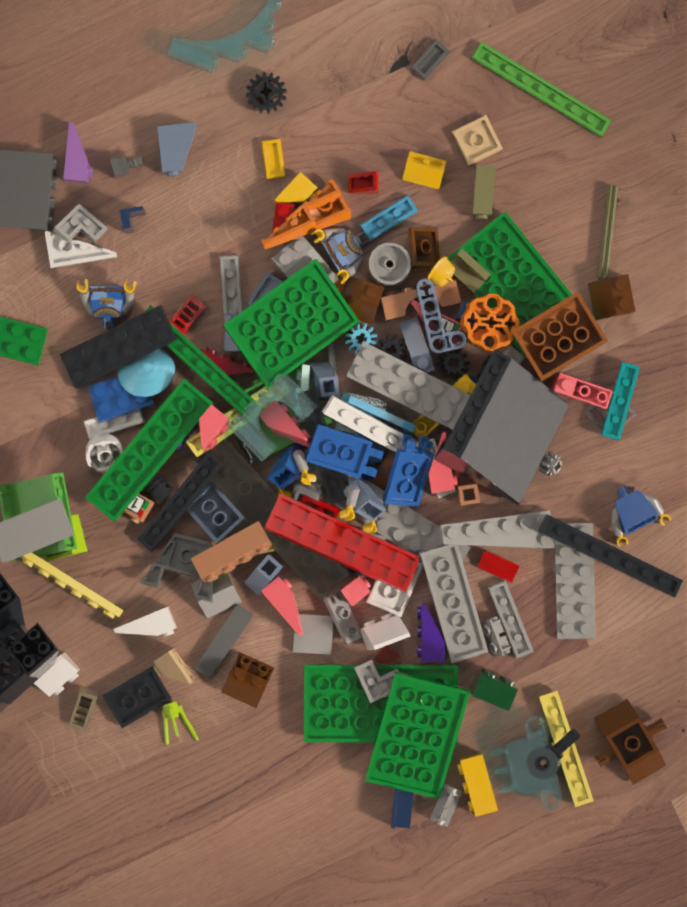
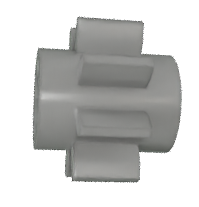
M549 451L548 454L544 455L539 465L541 467L539 471L548 476H551L552 473L557 474L562 466V461L559 460L560 456Z

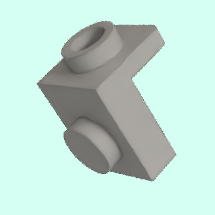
M317 481L311 482V486L305 485L302 482L297 483L293 490L295 494L294 500L298 501L302 494L319 500L325 487Z

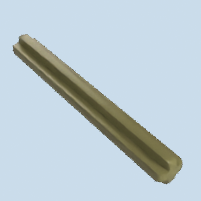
M609 185L607 187L598 279H606L609 274L618 186Z

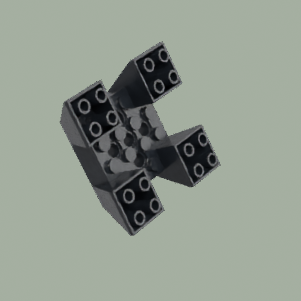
M0 573L1 713L54 666L59 649L38 622L30 630L25 627L20 598Z

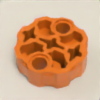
M487 294L483 297L472 299L466 305V309L460 317V326L463 329L466 341L470 345H474L482 351H494V349L506 347L513 341L514 335L511 331L519 327V319L516 316L514 305L509 300H505L497 294ZM489 298L493 299L495 302V305L492 309L487 306V300ZM506 313L501 319L496 318V316H502ZM471 318V320H474V324L470 325L467 319ZM490 319V321L498 324L489 326V324L481 323V321ZM505 322L512 323V326L508 327L505 325ZM477 327H483V329H478L475 333L473 332ZM486 337H490L492 340L490 347L484 344Z

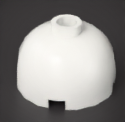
M101 433L91 438L86 445V461L90 467L96 468V471L106 472L124 449L120 440L115 436Z

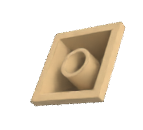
M175 648L154 661L155 666L153 667L159 676L163 675L164 678L188 684L195 680V677Z

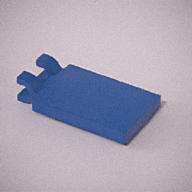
M317 423L305 461L357 478H361L362 473L375 477L377 469L367 465L369 456L382 459L384 452L379 448L371 447L373 443L371 440Z
M403 434V448L396 451L382 499L384 504L419 507L434 454L430 452L433 442L428 441L429 438L427 436H420L419 448H416L417 441L412 440L411 435Z

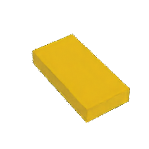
M280 139L261 141L267 180L286 177Z

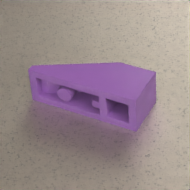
M69 122L63 179L65 182L88 184L89 179H92L93 168H90V163L74 123Z

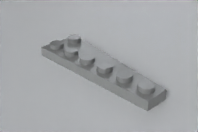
M550 511L439 525L441 545L552 549L555 548L554 540L537 532L545 514L551 516Z

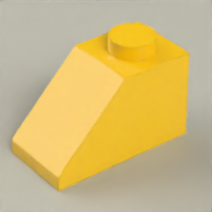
M300 172L275 199V203L303 204L306 201H310L316 195L318 188Z

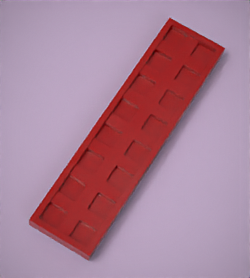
M281 493L264 527L269 532L404 593L407 591L421 558Z

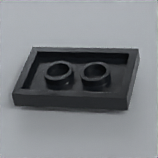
M153 666L102 695L121 728L126 727L172 699Z

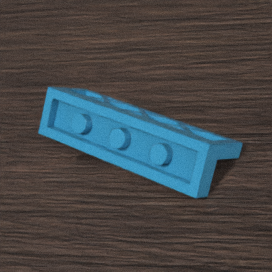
M342 396V401L379 421H383L387 425H391L392 428L400 429L403 434L414 431L416 425L354 396Z

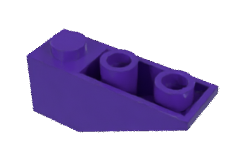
M421 603V607H417V619H421V626H417V638H421V646H417V657H421L422 662H445V642L425 604Z

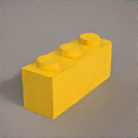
M478 753L460 758V764H457L460 776L464 775L466 781L462 783L465 794L469 793L471 801L467 802L470 813L474 812L477 817L498 811L483 754Z

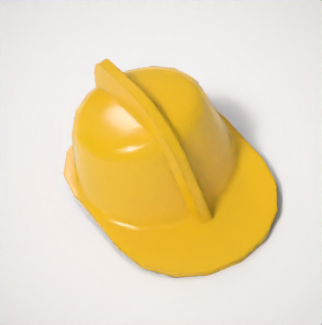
M443 257L433 267L427 279L431 280L433 284L443 287L448 282H453L452 276L455 272V267L447 257Z

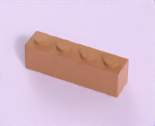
M258 521L194 556L191 560L204 582H212L223 572L228 573L234 570L235 566L241 562L246 563L252 559V556L258 553H265L272 546V543Z

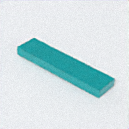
M621 362L601 436L620 441L640 370L639 366Z

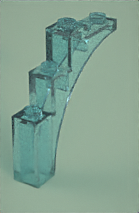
M268 0L259 15L246 27L220 39L198 41L174 36L167 55L171 59L212 73L213 69L216 70L220 61L217 58L218 56L240 64L241 59L244 60L247 55L248 49H246V46L268 54L269 49L273 50L276 42L274 32L268 30L273 29L276 20L273 17L275 11L279 12L282 1Z

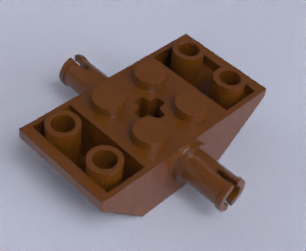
M628 699L594 718L610 745L609 749L595 756V759L599 761L600 767L615 758L616 760L618 759L631 783L634 785L666 766L660 751L653 741L654 735L667 729L662 718H659V720L647 727L646 725L644 726ZM630 738L632 740L635 739L633 747L627 745Z

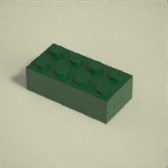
M482 668L481 671L477 669L469 688L473 697L507 711H510L518 691L511 679L502 675L497 678L496 674L485 668Z

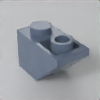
M328 361L309 363L312 389L316 388L319 401L329 400L332 395L335 397L339 396L337 376Z
M268 554L244 583L259 596L261 591L284 566Z

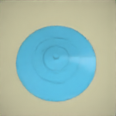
M158 349L119 368L118 378L120 384L127 392L135 396L148 397L158 394L173 379L175 372L174 361L169 353L163 349Z

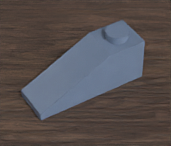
M418 317L399 322L412 366L427 374L434 372L433 362Z

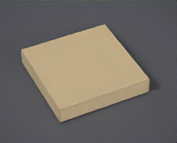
M487 115L452 131L468 167L503 150Z

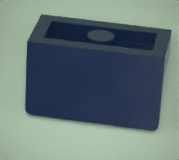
M143 206L120 210L122 226L126 234L134 233L132 217L146 215Z
M395 788L391 828L410 829L414 793Z

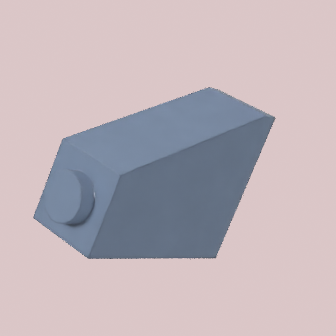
M196 122L157 126L162 172L164 175L167 174V177L179 176L178 173H183L197 131Z

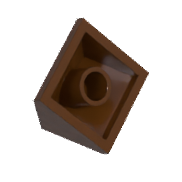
M408 228L411 269L434 267L440 260L437 228Z

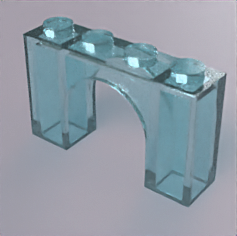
M279 373L271 381L273 385L269 389L265 387L258 394L260 398L255 403L251 401L244 408L246 412L242 416L237 415L231 421L233 425L229 428L262 462L278 447L262 431L259 424L260 412L267 403L272 401L283 402L303 421L319 407L287 373L283 375Z

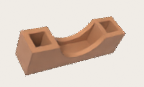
M456 280L448 282L443 287L434 285L438 305L441 309L461 304ZM423 284L420 290H424L425 298H433V295L428 297L430 286ZM414 287L402 289L403 293L395 294V291L384 293V297H381V303L386 321L405 317L408 305L412 300L418 299Z

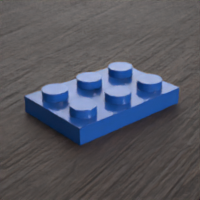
M118 377L88 386L99 423L154 406L152 396L140 397L130 394L122 387Z

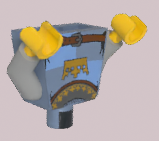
M344 228L315 230L311 233V235L316 234L318 236L314 243L321 241L322 246L338 271L335 278L341 276L343 280L340 283L344 284L349 277L358 271L364 254L361 246L369 242L368 237L364 231L354 237L350 230L346 231Z
M351 476L347 479L346 483L348 486L344 489L347 497V509L340 511L339 516L341 519L345 518L344 521H350L354 519L355 511L369 520V523L363 524V531L373 534L377 531L374 522L386 511V508L369 485Z

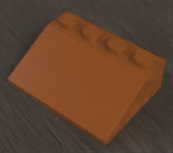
M579 292L511 331L540 382L608 342Z

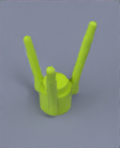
M176 701L162 706L164 711L161 712L166 745L169 744L168 720H171L175 736H179L175 718L179 717L178 713H180L196 741L199 740L183 711L182 705L178 706Z

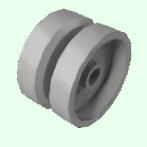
M384 243L372 251L369 258V272L377 284L384 287H395L401 284L410 272L411 259L408 252L401 245ZM388 261H392L393 267L389 268L386 266Z

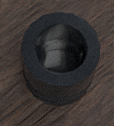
M159 473L143 488L144 491L147 490L146 493L150 494L149 496L157 505H160L175 490L166 480L163 481V477H159Z

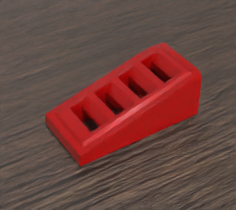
M190 295L169 322L185 335L206 308V305L193 295ZM190 302L199 307L198 311L189 305ZM188 308L194 313V316L192 317L184 310ZM181 314L185 315L190 321L186 322L180 317ZM179 320L185 327L182 328L175 322Z

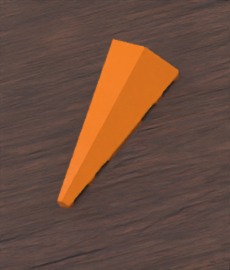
M333 179L329 180L327 186L322 190L319 189L310 201L304 202L286 218L285 223L273 230V233L268 238L262 239L263 248L268 249L310 234L317 229L321 230L351 219L350 208L341 196V191Z

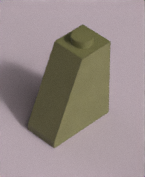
M476 165L472 216H476V219L487 220V217L492 216L496 166Z

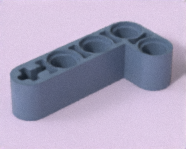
M429 279L420 280L417 284L416 292L430 350L433 353L441 354L462 348L466 342V337L462 332L445 333L433 282ZM424 283L426 286H430L428 297L433 295V298L422 300V298H425V292L420 290V288H422ZM427 302L433 303L435 310L427 312L424 309V304ZM437 321L439 329L436 331L430 330L428 327L429 322ZM459 335L462 338V344L454 345L452 337ZM434 340H441L444 344L443 348L440 350L433 347Z

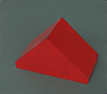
M379 171L349 174L348 193L378 194Z

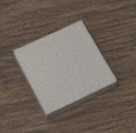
M299 614L304 634L299 636L294 630L293 652L331 655L332 617Z

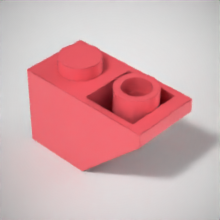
M212 404L199 419L201 445L205 452L208 448L211 450L218 442L216 440L220 434L224 435L230 428V419Z

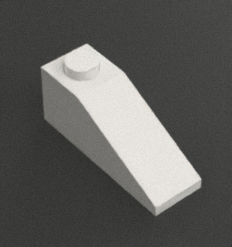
M168 606L114 629V632L154 636L163 634V637L173 634V629H176L177 626Z

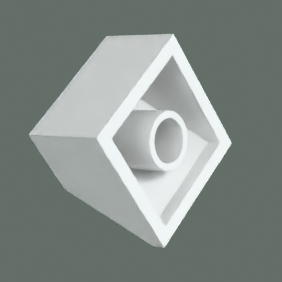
M392 613L382 616V620L376 623L374 620L363 623L364 627L360 628V632L367 650H376L410 637L399 615L393 616Z
M63 653L56 658L54 666L34 684L49 697L53 694L57 696L65 689L63 685L67 681L71 683L79 676L77 672L80 669L66 653Z

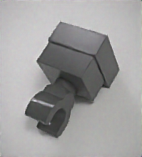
M125 156L110 159L115 179L129 175V168L143 166L141 157H136L129 161H126Z

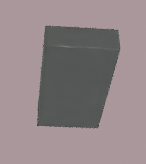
M435 39L410 69L425 81L450 51Z

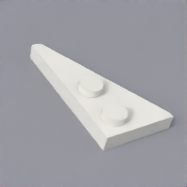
M45 231L51 268L117 258V253L74 239L67 243L57 234Z

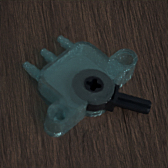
M535 714L528 718L525 723L527 736L512 739L506 746L490 750V755L504 754L506 766L494 769L496 775L508 773L511 782L510 785L499 787V793L515 792L521 796L540 793L544 807L548 810H554L562 802L557 771L561 765V758L564 756L563 752L580 738V734L573 728L556 744L553 742L550 744L545 720L541 715ZM531 720L539 722V729L531 726ZM546 759V760H547L546 764L541 765L540 762H541L542 760ZM548 796H554L557 799V803L551 804L548 801Z

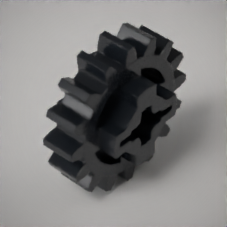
M263 72V77L256 74L255 81L250 79L252 86H246V89L250 91L246 93V97L251 98L248 104H254V111L259 108L260 114L264 110L267 111V114H270L271 109L277 112V106L283 107L281 100L286 101L287 99L283 95L287 93V89H282L285 83H279L280 76L273 78L272 72L269 76H266V73ZM269 81L273 82L277 87H272ZM262 82V85L259 87V89H255V87ZM265 86H267L268 92H270L268 101H266L265 95L262 94L264 93ZM274 97H278V99L273 104H271V101L274 99ZM255 99L262 100L264 105L258 103Z

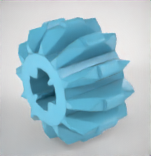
M357 323L356 331L353 327L349 329L353 334H345L347 338H352L345 341L346 345L353 344L349 347V351L357 348L355 355H357L362 345L356 340V337H360L361 334L365 335L364 339H367L365 343L377 345L376 341L371 340L376 338L377 334L370 335L374 328L371 327L366 331V323H364L363 329H360V324Z

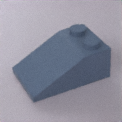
M212 481L187 509L189 514L216 544L252 525Z

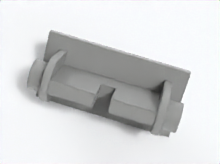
M495 616L489 620L481 621L483 632L488 638L489 648L494 657L510 653L511 646L507 636H499L500 633L505 632L501 620Z
M444 784L430 820L435 821V823L441 826L448 827L462 791Z

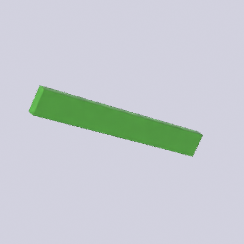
M482 41L471 57L472 60L600 138L612 121Z

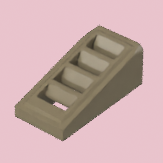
M81 686L68 722L69 726L86 731L99 692ZM82 702L87 705H90V708L80 705L79 703ZM77 710H80V711L86 712V713H88V714L85 715V714H82V713H79V712H76V711H77ZM74 717L85 720V723L75 720Z

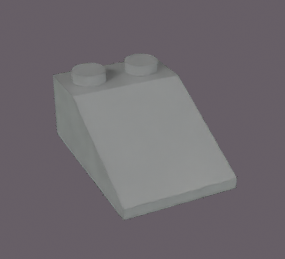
M303 236L292 240L272 258L274 264L287 278L312 260L317 259L333 283H336L339 279L338 277L335 278L336 274Z

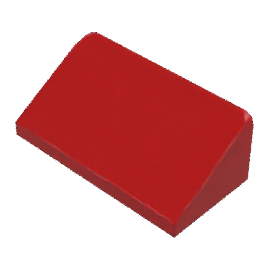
M486 550L483 551L477 568L511 583L520 565Z

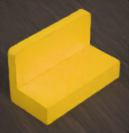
M410 151L402 179L411 183L439 189L446 161Z

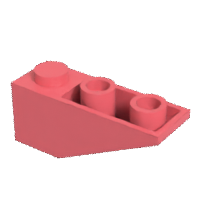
M562 373L554 374L549 389L558 395L604 409L608 408L613 392L612 390Z
M274 400L259 414L274 435L307 447L310 446L308 440L311 438L305 429L300 430L298 428L301 424L294 416L289 417L290 411L284 403L280 405L277 400Z
M445 432L442 433L437 451L441 443L447 438ZM434 459L428 475L431 494L454 491V486H458L456 474L452 475L450 467Z

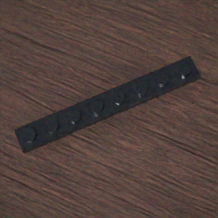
M545 514L537 531L673 598L676 597L683 580L548 514Z

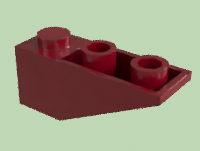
M206 347V350L201 349L228 376L255 373L249 363L244 361L241 364L234 362L235 358L226 354L223 357L216 355L217 351Z

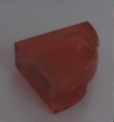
M386 645L374 659L380 663H391L398 660L401 656Z

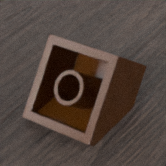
M628 274L588 283L596 321L636 312Z

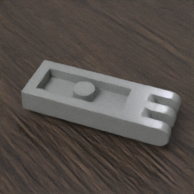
M339 590L336 594H330V597H324V602L344 644L347 645L361 638L360 628L342 592Z

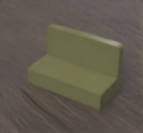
M463 249L451 261V264L455 267L453 275L473 293L491 275Z

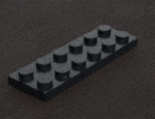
M159 305L61 353L60 356L75 389H78L177 341V338L162 305Z

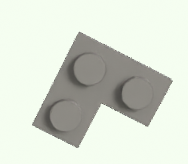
M78 204L54 227L53 231L67 243L81 232L95 244L107 232L108 228Z
M372 659L354 667L370 703L389 694L395 671L399 672L396 669L379 676Z

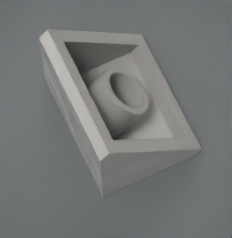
M225 572L218 575V578L213 581L212 603L197 599L207 618L242 602L229 573ZM200 580L191 583L195 594Z

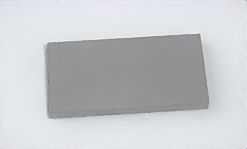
M61 499L0 522V558L2 563L9 562L74 536Z

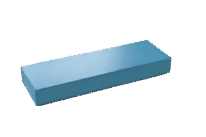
M409 195L362 223L360 227L365 232L369 242L417 213L418 210Z

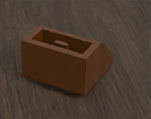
M239 652L221 693L257 708L274 667Z

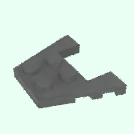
M174 533L161 551L159 558L151 565L149 572L141 579L140 583L158 588L164 570L198 578L200 581L195 598L212 603L213 581L204 582L191 560L194 556L211 548L212 543Z

